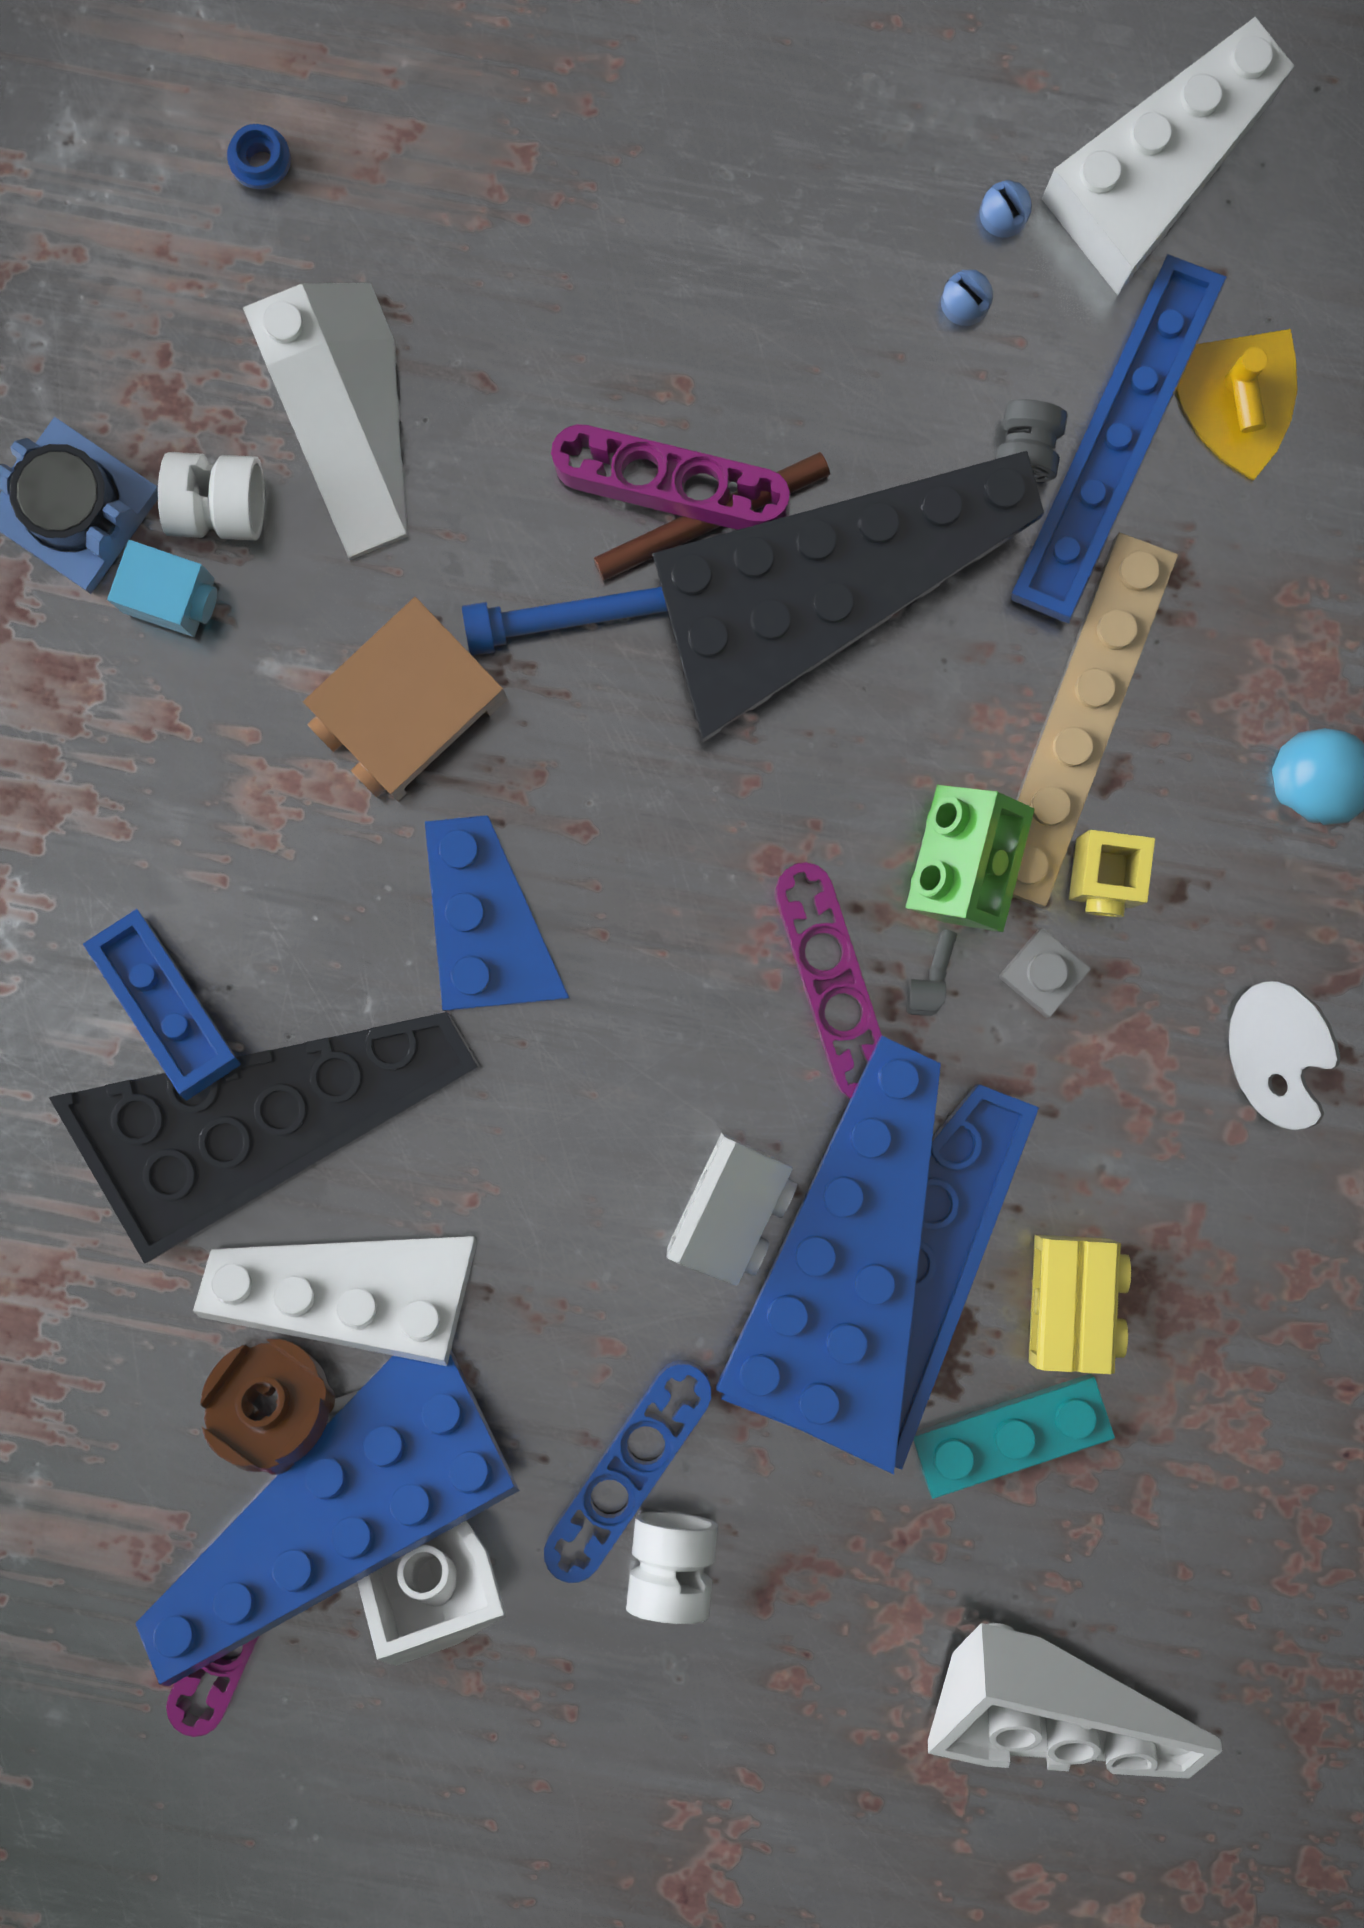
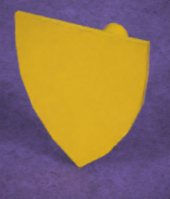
M1291 329L1197 344L1176 389L1181 410L1197 437L1223 463L1252 481L1255 480L1278 451L1292 420L1298 388L1296 356Z

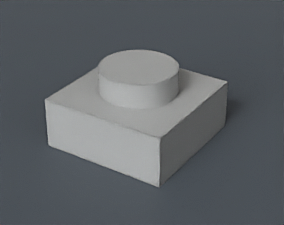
M1040 928L998 977L1047 1018L1051 1017L1091 968L1044 928Z

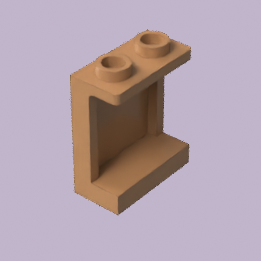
M414 597L302 702L316 715L307 724L312 731L333 752L343 744L359 761L351 769V772L376 798L387 790L399 801L407 794L404 788L483 713L486 712L491 716L508 698L504 689L435 616Z

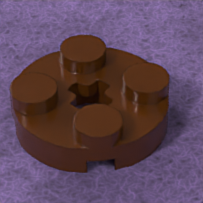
M266 1339L270 1343H260L251 1348L246 1344L230 1351L217 1363L202 1389L200 1406L205 1408L204 1421L206 1428L202 1427L204 1438L219 1457L245 1471L267 1472L271 1475H276L288 1471L294 1462L304 1457L317 1443L326 1427L329 1414L335 1406V1394L328 1385L324 1370L320 1364L303 1349L286 1340ZM277 1391V1407L272 1415L269 1417L265 1416L261 1421H254L259 1413L258 1408L253 1405L255 1399L260 1394L270 1397Z

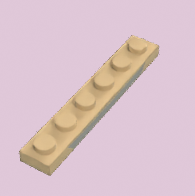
M1120 532L1113 540L1016 797L1017 801L1035 808L1013 898L1040 908H1044L1047 905L1178 556L1176 553Z

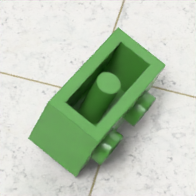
M937 785L931 810L927 816L926 830L916 869L911 878L906 908L944 923L1004 932L1035 808L998 791Z

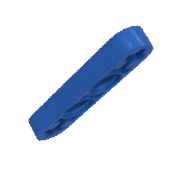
M677 1360L667 1364L658 1373L552 1527L544 1546V1561L547 1569L555 1578L566 1583H579L588 1579L597 1571L697 1425L711 1401V1383L707 1373L700 1365L689 1360ZM687 1375H690L696 1379L694 1392L699 1396V1399L694 1404L688 1400H683L672 1415V1420L683 1423V1425L675 1432L663 1417L646 1412L651 1403H655L662 1412L672 1395V1390L666 1383L671 1378L681 1382ZM643 1426L652 1427L663 1435L665 1448L657 1459L641 1461L630 1453L628 1439L635 1429ZM615 1480L621 1483L629 1495L626 1507L615 1514L600 1512L594 1506L591 1499L593 1488L599 1482ZM578 1510H581L593 1525L609 1530L606 1537H602L598 1530L594 1528L587 1538L584 1553L589 1559L584 1562L581 1559L575 1558L570 1565H567L560 1560L563 1548L557 1542L561 1538L570 1543L575 1540L583 1528L584 1520L573 1516Z

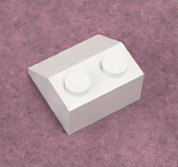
M721 1133L667 1246V1258L680 1265L738 1286L744 1272L754 1277L770 1245V1241L761 1238L769 1218L773 1214L782 1219L796 1191L798 1184L788 1179L793 1167Z

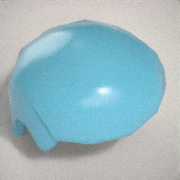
M1323 728L1299 732L1280 748L1272 768L1275 793L1281 804L1292 808L1308 822L1322 823L1323 825L1349 823L1364 811V742L1357 736L1343 730Z

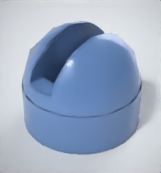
M1005 180L993 185L984 195L980 206L979 215L983 227L990 234L1001 238L1012 237L1020 233L1026 226L1032 210L1029 192L1021 183L1011 180ZM1002 195H1007L1019 213L1017 217L1013 218L1011 210Z
M962 270L950 277L941 296L942 310L950 321L957 325L970 326L984 319L993 300L992 286L986 275L977 270ZM965 283L983 301L977 305L973 297L959 284Z

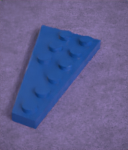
M880 1036L721 1374L716 1390L894 1475L941 1063L884 1036Z
M976 1084L932 1138L895 1467L901 1470L908 1456L1039 1110L1037 1106L980 1084ZM721 1394V1399L786 1424L726 1394Z
M452 1350L447 1366L392 1356L329 1421L314 1447L299 1461L294 1462L288 1471L278 1474L135 1623L159 1685L171 1686L520 1491Z

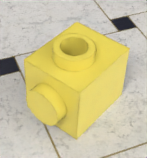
M1089 830L1078 836L1075 843L1069 900L1086 902L1085 913L1106 917H1124L1125 908H1134L1147 903L1155 838Z

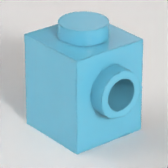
M128 539L107 600L124 614L195 637L199 623L206 624L214 611L217 600V588L213 586L215 578L202 564Z

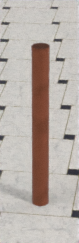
M818 452L776 473H779L787 482L791 494L829 476L830 470L823 454ZM738 491L730 494L726 506H733V494L738 495ZM761 491L757 500H751L752 511L771 503V493ZM681 516L593 559L602 579L605 581L652 559V553L682 545L720 527V525Z

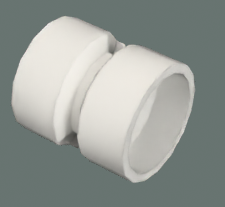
M167 452L164 454L158 480V509L163 532L167 536L202 538L209 529H214L221 539L256 541L259 538L264 519L265 485L263 469L258 457L221 455L215 464H210L204 454Z
M644 1512L637 1514L635 1518L632 1555L640 1561V1566L630 1570L626 1611L639 1618L661 1623L694 1624L708 1620L712 1578L704 1573V1568L715 1562L718 1524L710 1519L685 1513Z

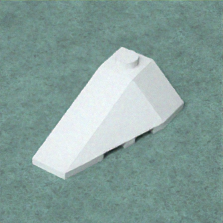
M371 282L302 283L243 307L265 364L348 558L353 560L407 538L404 467L401 457L399 422H401L396 378V343Z
M358 1391L335 1399V1406L329 1414L327 1424ZM467 1521L357 1581L377 1660L394 1666L457 1645L506 1617L488 1551Z
M981 1623L953 1652L928 1738V1754L986 1767L1009 1768L1010 1756L1046 1758L1047 1770L1068 1772L1070 1765L1084 1764L1091 1761H1105L1107 1770L1112 1774L1186 1779L1191 1778L1222 1752L1221 1739L1045 1639L1014 1631L1012 1627L1001 1623Z

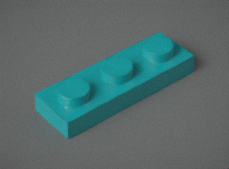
M1087 1374L917 1430L913 1445L929 1494L934 1499L1115 1439L1096 1379L1092 1374Z

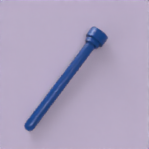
M661 587L501 612L500 606L488 608L487 602L462 606L469 653L472 656L495 652L494 646L507 644L506 637L668 611Z

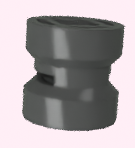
M1021 399L1008 402L1005 406L1002 425L1007 432L1006 439L997 448L995 459L1028 451L1035 481L1046 482L1055 479L1060 461L1059 454L1055 448L1057 440L1065 434L1068 419L1067 411L1057 405L1040 400Z

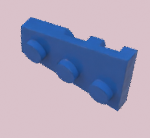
M489 816L425 821L442 1010L454 1011L570 999Z

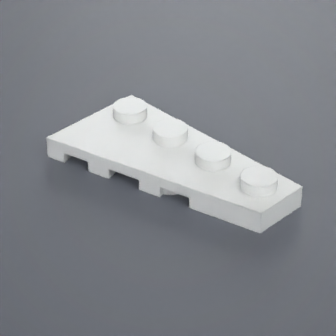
M475 1236L211 1249L193 1311L200 1318L447 1366L477 1241Z

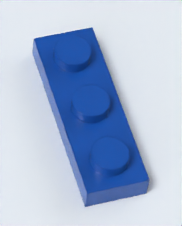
M135 909L83 943V946L182 1098L186 1101L241 1065L157 935L138 909Z

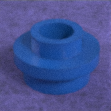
M249 124L240 128L231 139L227 150V161L234 177L241 184L252 189H267L277 185L286 176L291 164V153L285 138L276 129L267 125ZM266 152L271 155L270 160L262 166L254 167L250 165L251 158L256 153Z

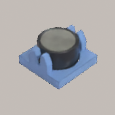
M54 417L36 443L28 438L14 441L10 448L12 455L17 460L12 468L6 464H0V533L92 594L127 544L128 539L130 540L158 500V487Z

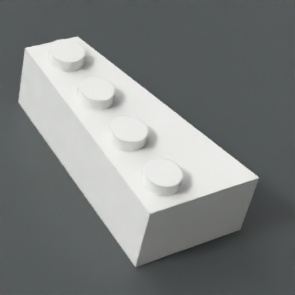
M1256 17L1054 168L1042 200L1117 296L1146 258L1151 255L1185 209L1190 206L1203 190L1206 183L1221 164L1225 162L1273 102L1294 68V64Z

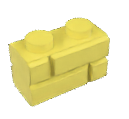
M1035 1235L1028 1362L1036 1369L1115 1374V1358H1124L1128 1347L1127 1322L1125 1319H1117L1118 1294L1128 1293L1131 1282L1130 1257L1127 1254H1120L1121 1243L1107 1238Z

